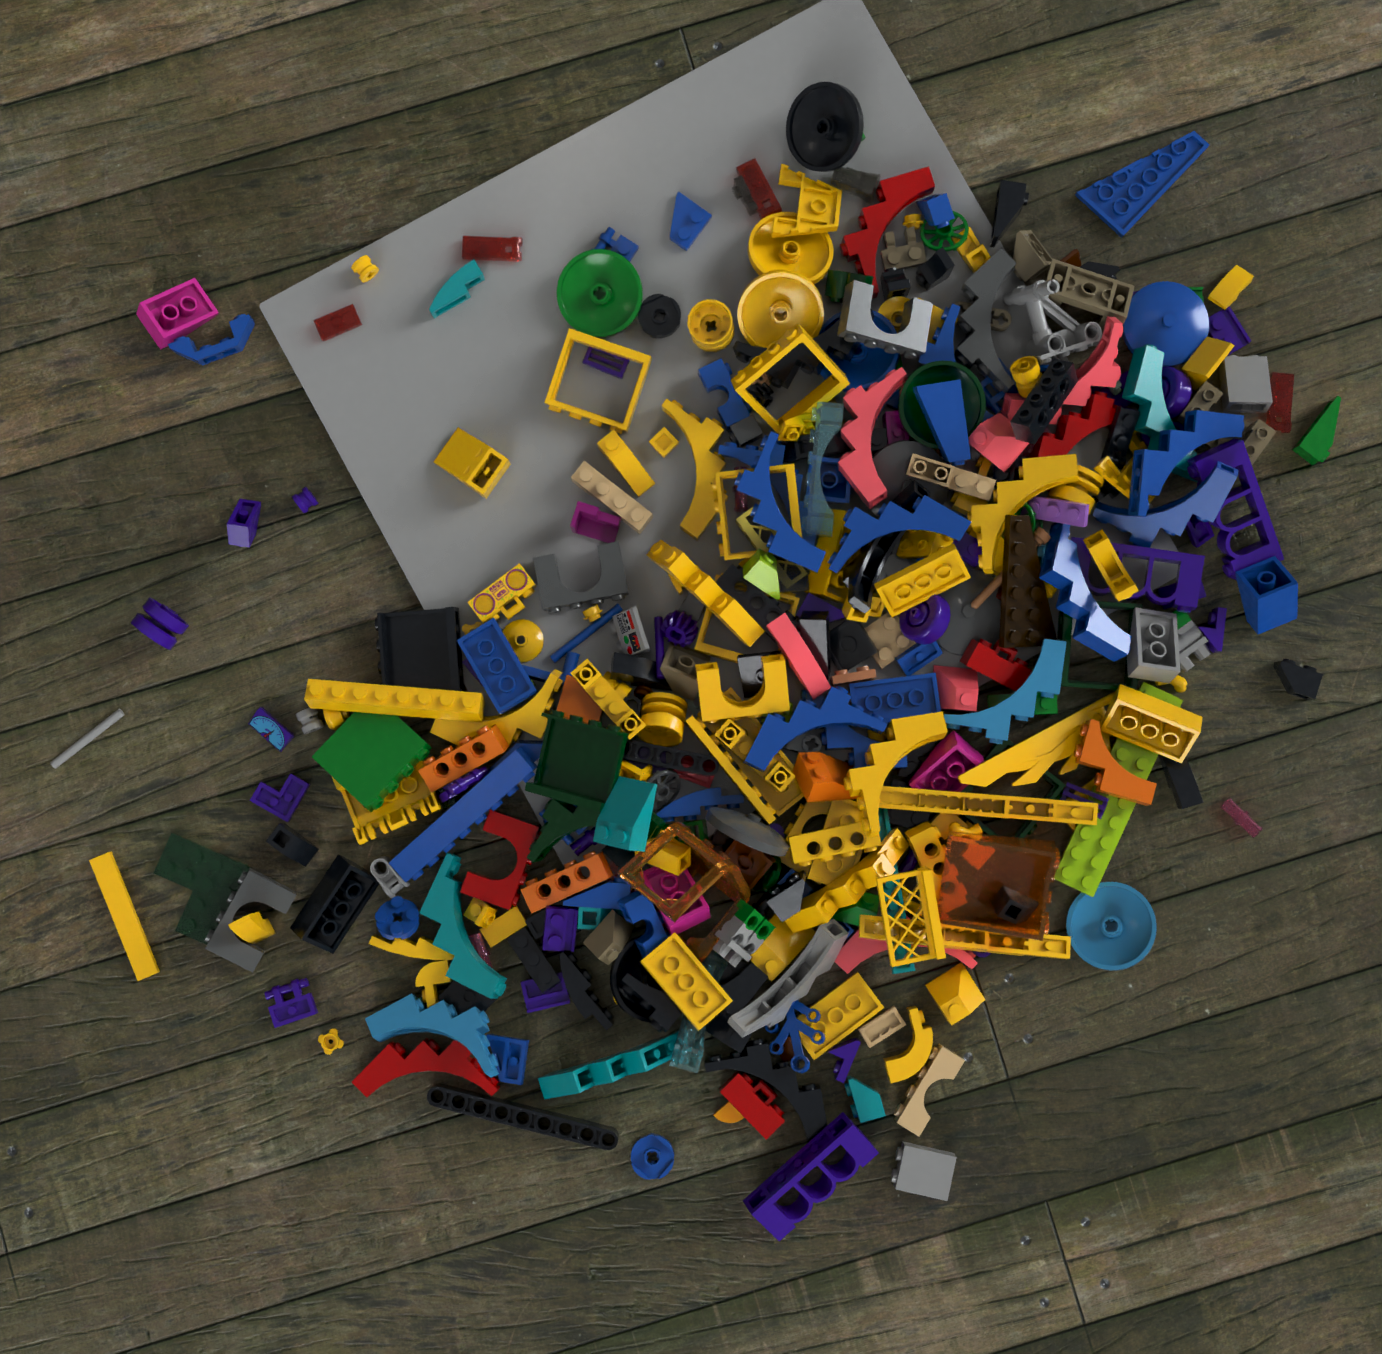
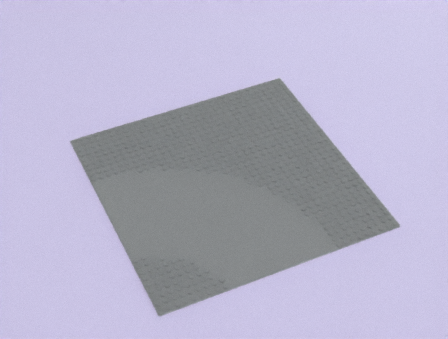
M822 0L260 303L259 307L423 609L458 607L461 637L465 635L462 631L464 624L482 623L467 602L520 563L537 587L534 588L535 592L526 599L522 597L520 599L525 606L524 609L509 620L503 613L499 614L500 619L497 620V623L502 631L509 623L519 619L535 623L543 634V648L536 658L528 662H521V664L552 672L554 669L562 672L566 655L556 663H554L550 656L594 622H589L588 619L583 620L584 615L582 611L594 605L588 602L583 603V607L577 609H570L568 606L561 608V611L549 614L548 610L544 611L533 558L555 554L560 580L571 591L585 592L592 589L598 583L601 577V564L597 545L606 543L573 533L570 524L578 501L599 507L602 512L617 515L572 482L571 476L583 461H586L653 514V519L641 534L621 521L615 542H619L629 595H625L623 600L612 601V598L604 599V603L598 604L600 610H603L600 613L601 616L616 604H619L623 611L635 606L637 607L651 651L638 657L656 662L654 617L660 616L664 621L669 612L672 613L675 610H679L689 594V591L683 588V594L679 595L668 573L646 556L655 543L661 539L670 546H675L684 552L695 565L699 566L700 570L708 574L713 580H715L716 574L721 575L732 564L737 567L744 560L725 561L724 556L720 557L719 543H723L722 534H717L716 522L720 521V513L716 515L698 541L680 529V524L689 511L695 493L696 464L685 434L676 422L662 410V404L666 399L671 402L676 400L683 406L682 410L686 413L692 412L698 416L701 424L708 417L710 420L715 418L723 425L717 413V408L728 401V395L719 389L707 393L698 375V369L722 358L724 364H729L733 373L730 376L733 378L738 374V371L743 370L750 364V362L743 363L739 361L733 350L736 341L750 345L742 335L737 319L738 303L743 290L754 278L759 276L748 258L747 247L749 237L755 225L766 216L779 212L797 213L800 188L778 185L781 164L788 165V169L796 173L798 171L805 173V177L817 181L818 179L842 190L837 231L828 232L834 249L830 270L856 273L855 261L848 262L846 256H842L840 244H842L843 236L864 230L860 229L858 223L861 209L881 203L876 196L879 182L928 166L935 184L932 194L916 201L934 194L947 193L952 211L961 214L966 219L968 227L970 226L980 245L983 244L990 257L1001 248L1006 252L1000 240L994 248L990 247L991 224L862 0ZM818 82L838 83L848 88L857 98L864 119L863 133L866 138L861 141L858 150L848 163L830 172L812 171L802 166L792 155L786 138V121L792 103L805 88ZM678 192L712 215V218L688 251H685L670 240ZM916 201L905 207L890 222L878 244L875 269L879 293L877 298L872 299L871 309L876 312L885 302L880 281L882 272H884L880 251L886 249L883 236H885L886 232L893 231L895 247L907 245L904 237V231L907 227L902 224L904 216L921 214V220H925ZM958 217L952 226L961 225L963 222ZM926 223L924 229L935 230V227L929 226ZM608 227L615 230L612 236L613 240L617 241L619 236L622 235L639 246L630 263L637 270L642 282V303L651 295L663 294V296L673 298L681 310L679 328L672 335L665 338H652L645 333L639 324L638 315L631 325L622 332L613 336L597 337L652 357L628 432L622 431V434L617 433L655 482V485L640 497L635 494L598 449L597 442L611 432L609 430L610 426L602 424L601 427L589 423L590 419L582 417L581 420L569 417L570 412L561 410V413L548 409L549 405L544 403L569 328L576 330L565 320L558 306L557 284L559 277L569 261L577 255L596 247L600 241L598 238L602 233H605ZM920 229L915 230L916 243L922 242ZM960 229V230L954 231V233H957V234H958L959 232H961V231L964 230V229ZM924 234L927 240L935 236V234ZM940 239L931 244L938 247ZM944 240L942 247H949L948 241ZM606 245L604 249L611 250L612 248ZM924 245L926 259L929 260L936 251ZM957 250L948 251L947 254L955 266L949 278L928 291L924 286L921 287L916 280V272L919 266L904 269V274L910 280L911 285L907 298L919 297L933 303V305L942 310H945V307L950 308L952 303L958 301L973 304V301L970 302L964 297L961 289L964 282L974 273ZM368 255L372 265H376L379 271L371 280L363 283L359 279V274L354 273L351 267L357 259ZM475 259L485 280L468 289L471 298L434 319L429 308L442 286L460 268ZM1014 270L1002 282L992 305V308L1008 311L1012 318L1011 324L1005 331L991 330L996 355L1009 371L1014 361L1027 356L1026 344L1029 340L1033 339V329L1026 305L1019 306L1014 304L1008 306L1003 301L1005 293L1012 292L1017 286H1026L1023 280L1018 279ZM828 272L823 279L814 284L823 301V324L832 316L841 312L842 303L830 301L831 297L824 295ZM706 299L718 300L724 303L731 312L735 326L734 337L731 343L725 349L718 352H706L698 348L693 342L687 326L688 315L691 309L698 302ZM961 308L959 310L958 317H960V315L963 313L961 312ZM657 311L654 319L662 321L666 314H661ZM898 316L896 323H901L902 316ZM1000 316L998 319H993L998 320L999 325H1003V323L1006 322L1003 320V316ZM956 323L954 329V350L967 335L960 329L959 323ZM715 325L713 327L708 326L709 332L711 330L716 331ZM574 342L555 400L623 423L643 364L630 360L623 379H619L583 364L582 361L589 346ZM592 350L591 352L601 357H604L608 360L616 362L618 364L623 365L624 363L618 359H615L598 351ZM900 354L907 378L913 371L923 366V364L918 363V357L916 359H907L903 354ZM1067 356L1062 358H1056L1064 361H1069ZM589 357V359H588V360H590V361H593V362H595V363H598V364H600V365H603V366H605V367H608V368H610V369H613V370H615V371H617V372H620V369H617V368H615V367H612V366H610V365H607V364H605V363H602V362H600V361H597V360H595V359H593V358H590V357ZM1052 361L1039 365H1050ZM976 364L969 369L980 381L985 379L978 371ZM799 368L788 389L782 386L777 388L771 384L769 385L774 392L771 395L773 401L765 409L778 420L825 380L820 374L812 373L810 375ZM990 384L985 387L992 397L997 394ZM841 391L835 396V400L845 422L849 420L854 421V418L843 404V397L846 392ZM1001 399V400H1000L999 402H997V403H998V404L1000 405V407L1002 408L1003 400ZM828 403L814 413L819 414L821 418L815 433L839 429ZM1062 404L1061 415H1068L1069 411L1081 414L1083 406ZM885 405L875 423L874 429L883 428L882 416L886 411L897 410ZM750 406L752 412L749 414L754 415L763 432V436L748 445L758 446V450L762 451L763 448L760 447L764 435L769 436L771 431L774 433L776 431ZM986 407L985 410L994 416L996 415L991 408L988 409ZM1059 418L1056 425L1048 424L1044 432L1055 434ZM724 425L722 427L724 434L711 450L712 453L714 451L718 452L719 445H724V442H731L728 436L730 430L726 431ZM1107 426L1099 428L1081 439L1067 455L1076 454L1078 465L1096 472L1093 468L1101 459L1109 434ZM458 427L502 454L511 463L487 499L433 463ZM663 427L679 441V444L665 458L649 444V441ZM1031 443L1022 451V459L1029 458ZM969 445L971 459H967L965 464L956 465L955 467L976 473L979 467L975 465L980 453ZM1113 451V457H1115L1117 451ZM847 452L818 457L841 458ZM723 456L725 458L724 462H726V467L723 471L751 468V466L741 461ZM808 459L784 463L783 465L794 463V467L799 470V474H803L799 501H804V497H806ZM991 463L987 477L993 479L994 464ZM736 478L724 479L723 486L728 496L725 504L731 553L755 551L753 545L736 524V519L752 508L755 503L760 504V501L736 490L738 486L734 485ZM771 485L780 513L790 525V519L784 502L776 489ZM852 486L849 503L816 502L821 504L815 547L826 509L848 511L857 507L879 520L865 505ZM948 491L943 506L968 520L966 515L951 509L953 502H950L954 491ZM1044 491L1038 496L1047 497L1049 491ZM993 492L990 501H987L988 504H997L994 503ZM1122 493L1113 499L1106 495L1098 501L1113 507L1129 508V499ZM1096 502L1090 515H1088L1086 527L1070 525L1069 540H1071V537L1085 539L1103 529L1110 542L1133 545L1129 541L1130 532H1121L1116 529V526L1110 523H1101L1096 520V517L1092 516L1097 505ZM749 515L746 518L750 525L760 526L759 524L752 522L754 518L753 516ZM1043 520V529L1049 534L1051 525L1056 522ZM1160 528L1150 548L1179 552L1169 534L1164 532L1163 528ZM754 529L759 535V529ZM762 530L761 540L767 543L772 532ZM773 555L776 560L785 561V559ZM1091 557L1088 573L1089 581L1094 587L1105 589L1108 585ZM1123 557L1122 564L1136 584L1138 592H1140L1144 586L1148 560ZM1154 561L1150 583L1151 590L1176 578L1178 564ZM964 562L967 569L984 572L983 569L979 568V564L974 568ZM780 564V566L784 570L785 564ZM787 565L786 574L791 580L801 574L796 566ZM804 568V569L806 570V572L808 573V575H809V571H810V570L807 569V568ZM988 574L993 578L996 577L994 574ZM808 575L787 590L800 598L795 616L808 594L804 592ZM780 584V592L783 593L785 589ZM735 589V591H736L737 593H740V594L745 593V592H743V591H740V590H736V589ZM1059 589L1056 590L1052 598H1048L1056 638L1059 616L1056 604ZM1112 592L1105 596L1092 594L1095 601L1118 602ZM753 598L750 601L753 608L758 609L763 606L760 598ZM822 599L823 601L831 604L832 606L842 610L843 604ZM1123 599L1118 603H1131L1134 600L1128 601ZM514 600L504 608L508 610L517 602ZM779 602L780 605L778 607L783 612L789 611V604ZM706 606L697 623V627L699 628L698 634L696 635V638L690 645H685L686 647L695 649V645L698 639V635L706 611ZM886 606L883 609L881 617L888 612ZM1102 609L1106 615L1116 611V609ZM712 613L704 643L741 654L778 651L779 647L765 633L751 647L747 646ZM769 613L766 617L769 623L778 618V615L776 613ZM869 616L867 622H861V624L866 628L879 619V617ZM613 618L571 650V652L580 654L577 667L588 659L602 676L607 671L611 672L614 652L619 653L616 643H620L618 634L613 635L610 623L614 622ZM844 618L842 620L829 623L830 630H832L839 624L843 623L847 619ZM1074 618L1072 620L1071 635H1073L1076 624V619ZM518 637L517 642L523 644L525 637ZM664 637V656L670 642H667V637ZM1042 646L1014 647L1018 650L1014 661L1017 657L1023 661L1030 659L1040 653ZM941 648L942 655L912 675L933 673V665L972 668L960 662L961 655L952 654ZM1001 650L998 653L999 656L1005 659L1008 655ZM462 651V660L464 661L466 656ZM711 656L709 663L717 662L722 692L724 693L732 687L742 701L750 699L744 698L738 664ZM784 656L789 702H793L794 712L798 702L801 700V690H804V687L788 665L789 662ZM872 656L848 670V673L857 672L856 668L869 666V669H875L876 671L875 680L905 676L896 660L880 669ZM832 659L831 673L829 679L827 680L830 686V677L835 675V671H838ZM463 664L464 684L469 692L482 693L484 697L485 709L483 716L498 715L499 713L484 691V687L480 685L478 680L475 679ZM977 672L978 687L992 680ZM533 680L539 692L545 683ZM618 680L619 683L624 682L633 688L629 696H634V690L637 686H631V682ZM563 687L558 692H554L552 699L555 701L551 710H557ZM651 688L653 692H665L677 695L684 699L687 703V698L673 693V691ZM827 690L826 692H824V693L822 694L823 697H824V699H825V697H826V695H827V693H828L829 690ZM535 693L534 695L530 696L529 698H527L526 700L522 701L521 703L517 704L516 706L512 707L511 709H509V710L506 711V712L512 711V710H514V709H516V708H518V707L524 705V704L527 703L529 700H531L533 697H535L537 693ZM699 698L694 700V705L700 706ZM635 701L626 703L633 711L638 707ZM687 706L686 720L692 715L696 719L697 717ZM603 711L601 726L607 728L608 724L615 725ZM764 716L756 717L760 723L762 718L766 719ZM684 722L682 742L669 748L711 756ZM847 725L855 732L868 738V729ZM704 729L709 736L712 734L709 729ZM813 729L806 733L815 735L821 740L820 735L821 732H824V729ZM522 730L517 742L520 740L543 741L544 736L540 739ZM636 734L635 741H643ZM814 739L806 742V745L809 746V751H813V748H818ZM514 741V742L510 745V747H509L504 753H502V754L504 755V754H505L507 751H509L517 742ZM720 744L718 748L724 753L725 749ZM822 745L820 752L845 761L848 759V753H851V749L825 751V745ZM781 748L791 763L795 765L798 753L800 752ZM666 752L667 764L672 760V755L669 752ZM733 762L732 765L735 767L736 770H738L739 767L735 762ZM719 765L710 788L721 787V796L741 795V791ZM670 775V777L668 778L667 781H669L670 779H672V778L675 777V776ZM535 776L532 777L528 782H534ZM680 778L681 787L673 801L693 792L709 788ZM747 779L746 782L752 787V783ZM522 781L519 785L541 826L545 824L543 822L544 819L539 813L552 798L525 791L526 783ZM676 781L668 787L677 788L678 782ZM673 792L669 793L667 800L673 796ZM745 796L744 803H739L740 808H730L746 814L755 811ZM761 796V797H760L761 801H762L764 804H766L767 802H766V801L764 800V798ZM658 801L657 807L665 804L664 801ZM726 804L718 805V807L727 808ZM700 806L701 815H696L697 820L706 819L708 810H705V806ZM683 816L675 817V821H669L665 824L686 822L692 820H684ZM706 819L708 836L714 834L716 828ZM695 825L697 837H700L698 825ZM595 826L588 827L586 830L590 831ZM687 826V835L689 839L691 838L690 826ZM681 827L677 828L679 840H682ZM669 829V835L673 837L672 829ZM576 831L571 833L570 835L574 839L571 844L585 835V833L583 832L581 835H578ZM561 840L553 848L564 866V864L572 860H576L577 863L583 861V855L594 850L598 854L602 852L601 850L606 845L597 843L595 846L591 845L579 856L574 852L581 845L572 850L570 845L568 846ZM696 843L686 844V845H688V846L690 847V846H692V845H694V844H696ZM604 854L611 871L615 873L604 881L614 879V876L624 875L627 877V880H631ZM582 866V875L585 877H589V869L585 866Z

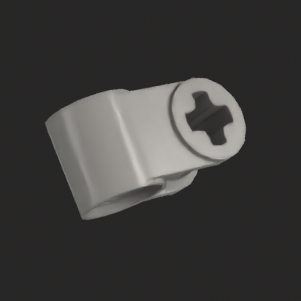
M381 856L371 863L370 871L384 892L390 898H394L398 891L410 886V882L407 881L405 883L389 864L392 860L391 858ZM378 862L386 864V872H381L378 869Z

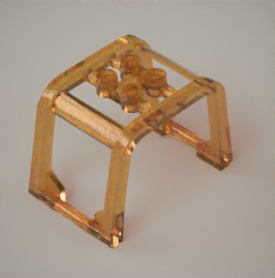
M675 822L646 846L645 852L640 851L619 870L618 875L633 889L638 890L655 904L674 923L712 885L716 886L735 902L706 938L690 937L686 940L680 934H677L696 958L703 962L719 940L715 933L718 930L721 931L723 925L731 920L739 908L736 905L740 899H743L746 903L749 902L751 893L739 867L730 861L731 859L723 851L717 853L713 850L714 845L709 840L704 838L701 841L682 822ZM675 836H678L686 845L691 847V865L687 868L693 878L698 872L703 877L679 899L666 898L664 900L644 884L642 867ZM662 924L664 930L667 931L665 925Z

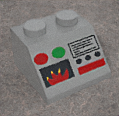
M636 606L612 616L614 622H611L610 626L613 635L618 634L620 643H616L619 653L639 656L651 652Z

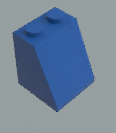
M1276 556L1235 572L1246 620L1257 634L1297 619L1298 582Z

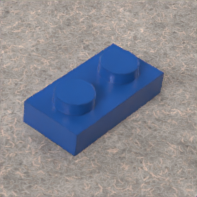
M936 641L927 645L916 643L895 657V660L904 675L911 676L942 655L943 652Z

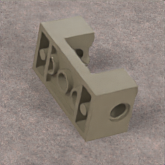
M1052 259L1043 280L1046 282L1052 279L1057 280L1060 288L1057 293L1048 296L1051 301L1059 307L1063 302L1101 315L1097 323L1101 327L1102 334L1107 316L1116 317L1124 324L1135 286ZM1084 288L1090 289L1092 293L1086 292Z
M1205 381L1192 393L1186 408L1172 422H1178L1184 427L1186 411L1201 410L1223 413V405L1218 401L1223 393ZM1260 419L1252 424L1243 420L1244 431L1242 432V437L1235 438L1244 441L1252 465L1277 432ZM1220 438L1202 445L1211 449L1231 439Z

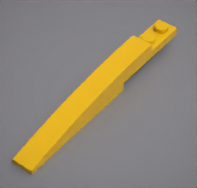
M883 786L879 799V808L1097 825L1098 803Z
M860 915L859 937L886 941L882 917ZM899 918L897 921L907 926L911 919ZM916 920L910 930L920 935L924 929V923L921 920ZM940 922L944 948L1017 956L1028 955L1070 959V936L990 929V927ZM895 923L890 930L891 936L898 940L904 928ZM908 931L901 943L913 944L917 937ZM921 940L920 943L918 944V945L927 946V944L924 943L922 940Z

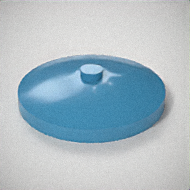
M1102 882L1099 884L1094 897L1081 892L1075 898L1068 911L1066 929L1067 935L1071 937V946L1085 962L1099 969L1117 971L1130 968L1147 956L1156 938L1157 924L1150 903L1139 891L1119 882Z

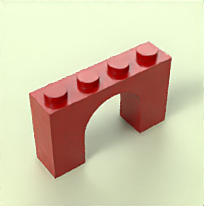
M490 809L483 831L503 837L513 844L517 852L516 867L508 877L503 879H492L468 871L460 893L508 910L512 909V906L516 907L521 895L517 893L520 885L524 886L528 876L525 873L527 864H532V861L527 858L530 853L529 848L541 835V827Z

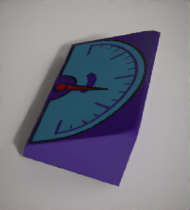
M259 707L248 723L280 752L295 737L292 732L263 707Z

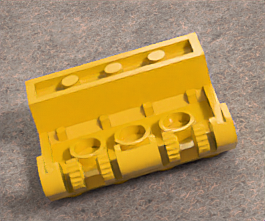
M419 761L414 767L413 773L408 777H404L399 783L397 790L391 794L389 793L385 797L382 806L377 810L374 809L372 812L365 808L332 777L336 789L341 791L355 826L352 830L359 845L369 842V837L371 840L376 838L375 828L380 827L383 834L389 833V828L393 831L409 824V818L412 822L417 820L415 811L418 809L421 810L424 816L429 815V809L432 813L441 809L437 792L430 791L418 771L423 766V761Z

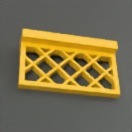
M925 866L913 871L876 878L890 966L895 967L934 958L937 960L946 958L932 870ZM916 876L917 884L911 892L903 884L908 877ZM893 881L897 884L890 896L884 892L882 882ZM900 888L910 893L903 905L893 899ZM913 897L920 900L921 905L916 913L906 908ZM891 901L901 906L894 918L887 914V907ZM904 910L914 915L907 926L897 921ZM917 918L924 923V929L920 935L910 930ZM895 923L904 928L898 940L892 937L890 932ZM908 931L917 937L911 948L901 943ZM921 940L927 944L928 954L918 955L914 952ZM899 945L908 950L903 959L895 960L894 952Z

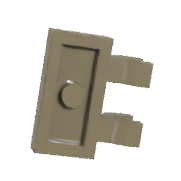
M914 227L905 229L904 237L907 245L895 247L893 231L885 233L883 240L886 249L880 251L884 272L886 269L896 267L898 270L920 266L927 261L923 241L916 243Z

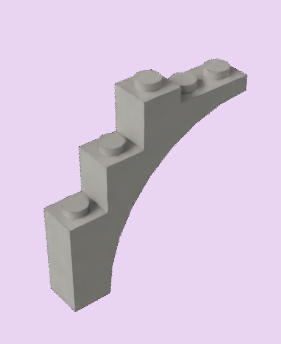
M835 919L820 925L807 947L782 977L755 1001L730 1016L727 1023L743 1038L765 1025L770 1028L783 1021L792 1003L808 994L815 978L831 969L849 933Z

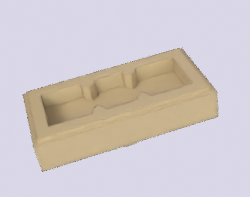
M893 1005L857 1029L868 1047L871 1048L906 1026V1023Z

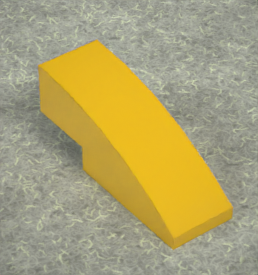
M260 912L248 914L228 924L229 928L236 935L252 944L276 934L269 919H263Z

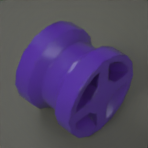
M306 486L302 488L301 493L292 496L303 513H307L311 506L319 504Z

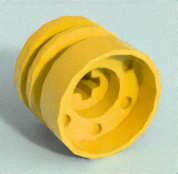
M706 299L698 302L691 309L688 315L687 326L696 346L706 352H718L725 349L731 343L735 330L733 318L727 306L718 300ZM715 325L716 331L711 330L709 332L708 326L713 327Z
M1078 465L1079 481L1053 487L1047 497L1089 504L1088 515H1090L1095 504L1094 498L1090 495H1098L1100 493L1099 488L1103 486L1104 479L1096 472Z
M653 692L647 694L642 701L640 717L646 726L637 733L638 737L646 743L664 747L679 745L683 739L684 722L688 706L686 701L671 693Z

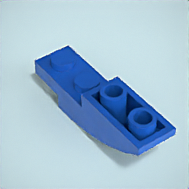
M721 787L700 790L668 804L657 813V816L665 822L675 821V817L683 816L684 820H697L696 815H701L700 806H705V810L726 804L728 809L740 808L739 803H744V795L721 796Z

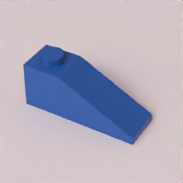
M614 876V879H609L565 898L563 906L621 910L617 901L631 894L632 880H627L625 876Z

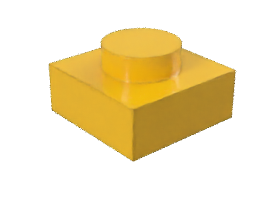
M663 427L649 441V444L665 458L679 444V441Z

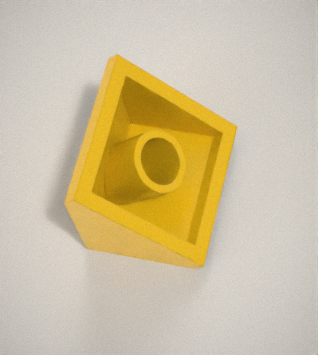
M1208 336L1181 368L1190 378L1192 389H1198L1210 378L1235 345Z

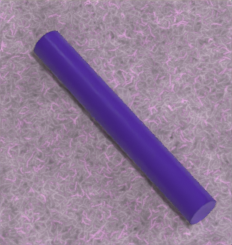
M660 616L654 617L657 679H664L665 677L660 670L665 657L663 631L660 629L663 618Z

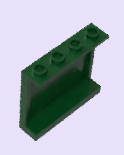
M551 710V714L542 713L541 716L548 717L534 782H526L525 791L601 812L619 778L628 733L621 732V727L608 724L607 728L602 727V722L589 719L588 723L583 722V717L570 715L567 718L564 717V712Z

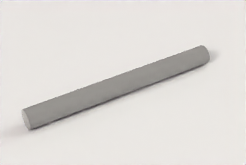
M120 708L52 760L50 762L52 767L58 768L125 715Z

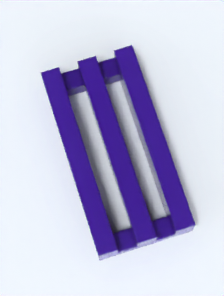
M590 346L582 361L587 366L619 379H623L630 362L628 359ZM595 350L624 363L621 365L591 352ZM589 357H590V358H593V359H595V360H597V361H600V362H602V363H605V364H607V365H610V366H612V367H615V368H617V369H620V372H617V371H615V370H613V369H610V368H608V367H605V366H603V365H600V364L595 363V362H593V361H590V360H588V359H589Z
M1067 782L1060 800H1066L1067 797H1070L1080 802H1092L1070 793L1069 791L1072 789L1103 801L1102 805L1098 804V809L1100 810L1097 818L1101 819L1109 798Z

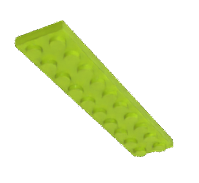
M1142 682L1138 689L1142 693L1179 708L1183 702L1182 699L1146 682ZM1116 737L1110 751L1112 757L1125 770L1144 780L1148 779L1159 755ZM1094 785L1091 792L1109 798L1101 819L1097 818V825L1076 824L1052 876L1053 879L1090 897H1094L1136 803L1096 792V785ZM1089 796L1088 800L1100 805L1103 803V801Z

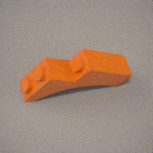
M1090 719L1086 721V724L1083 723L1079 733L1082 736L1081 743L1077 744L1074 751V757H1077L1075 763L1100 770V773L1097 772L1094 779L1095 791L1141 805H1151L1157 783L1133 775L1112 757L1103 741L1099 721Z

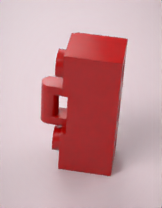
M981 638L978 642L972 639L960 659V662L1014 691H1017L1032 673V670L1027 668L1029 663L1018 657L1014 661L1018 652L1016 648L999 647L998 640L993 649H991L992 644ZM1000 650L1008 654L1006 659L998 655Z
M738 1070L719 1088L720 1093L767 1140L785 1122L782 1116L784 1111L776 1103L773 1106L770 1104L777 1097V1094L762 1079L753 1086L751 1084L753 1079L746 1072L741 1074ZM759 1089L767 1097L765 1101L756 1093Z

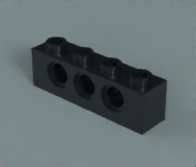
M1056 358L1052 360L1010 421L1017 440L1035 444L1078 382L1073 362Z
M732 564L716 581L717 585L725 593L733 597L777 645V641L766 627L769 624L766 618L769 613H776L779 617L786 613L794 627L797 625L794 622L796 618L788 610L783 612L778 607L780 603L776 599L766 596L761 589L743 578V568L740 565L736 567ZM737 583H744L747 591L740 594L735 591L734 587ZM753 598H760L763 606L758 609L753 608L750 601Z

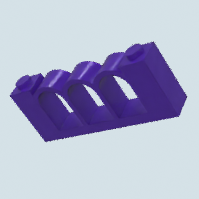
M1233 438L1187 459L1189 465L1187 470L1190 477L1198 481L1197 487L1210 474L1218 461L1239 470L1238 477L1241 486L1230 490L1214 522H1210L1211 525L1220 529L1217 536V546L1223 554L1227 555L1222 558L1224 563L1222 569L1227 577L1236 580V571L1276 556L1279 561L1284 560L1244 441ZM1245 496L1251 513L1223 525L1220 520L1222 508L1227 503ZM1255 523L1260 541L1233 552L1230 548L1232 535L1238 530Z
M1071 537V541L1077 544L1081 571L1091 594L1105 596L1111 593L1109 587L1099 589L1090 583L1088 573L1091 555L1083 542L1084 538ZM1111 542L1121 563L1123 557L1148 560L1143 589L1125 600H1136L1145 594L1149 601L1157 605H1166L1173 601L1172 607L1177 608L1178 612L1190 613L1191 610L1197 608L1205 556ZM1154 561L1178 564L1175 590L1173 595L1168 598H1160L1151 590L1150 583Z
M842 1112L749 1194L743 1202L751 1215L780 1241L796 1227L794 1223L802 1221L810 1214L813 1203L822 1202L832 1195L836 1188V1182H843L853 1177L859 1168V1164L863 1168L879 1152L859 1128ZM841 1144L846 1150L844 1158L834 1165L825 1164L822 1160ZM816 1166L823 1171L821 1178L812 1185L807 1186L799 1182ZM793 1186L799 1191L798 1198L791 1205L780 1206L776 1203Z

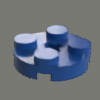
M395 896L385 902L375 913L377 929L386 939H406L412 936L419 928L420 916L417 906L401 896ZM401 916V922L398 920L393 922L394 917Z
M654 1133L642 1136L635 1142L631 1150L632 1167L644 1179L663 1178L670 1172L674 1163V1150L671 1143L665 1137ZM656 1152L658 1160L656 1162L654 1160L649 1162L647 1160L649 1157L647 1153Z

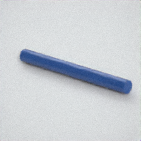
M616 604L554 652L550 658L556 663L567 654V651L574 649L609 622L612 616L622 612L621 606Z

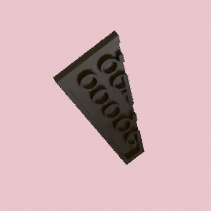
M1005 515L999 647L1002 648L1042 646L1044 639L1057 640L1045 584L1039 578L1041 567L1029 515Z

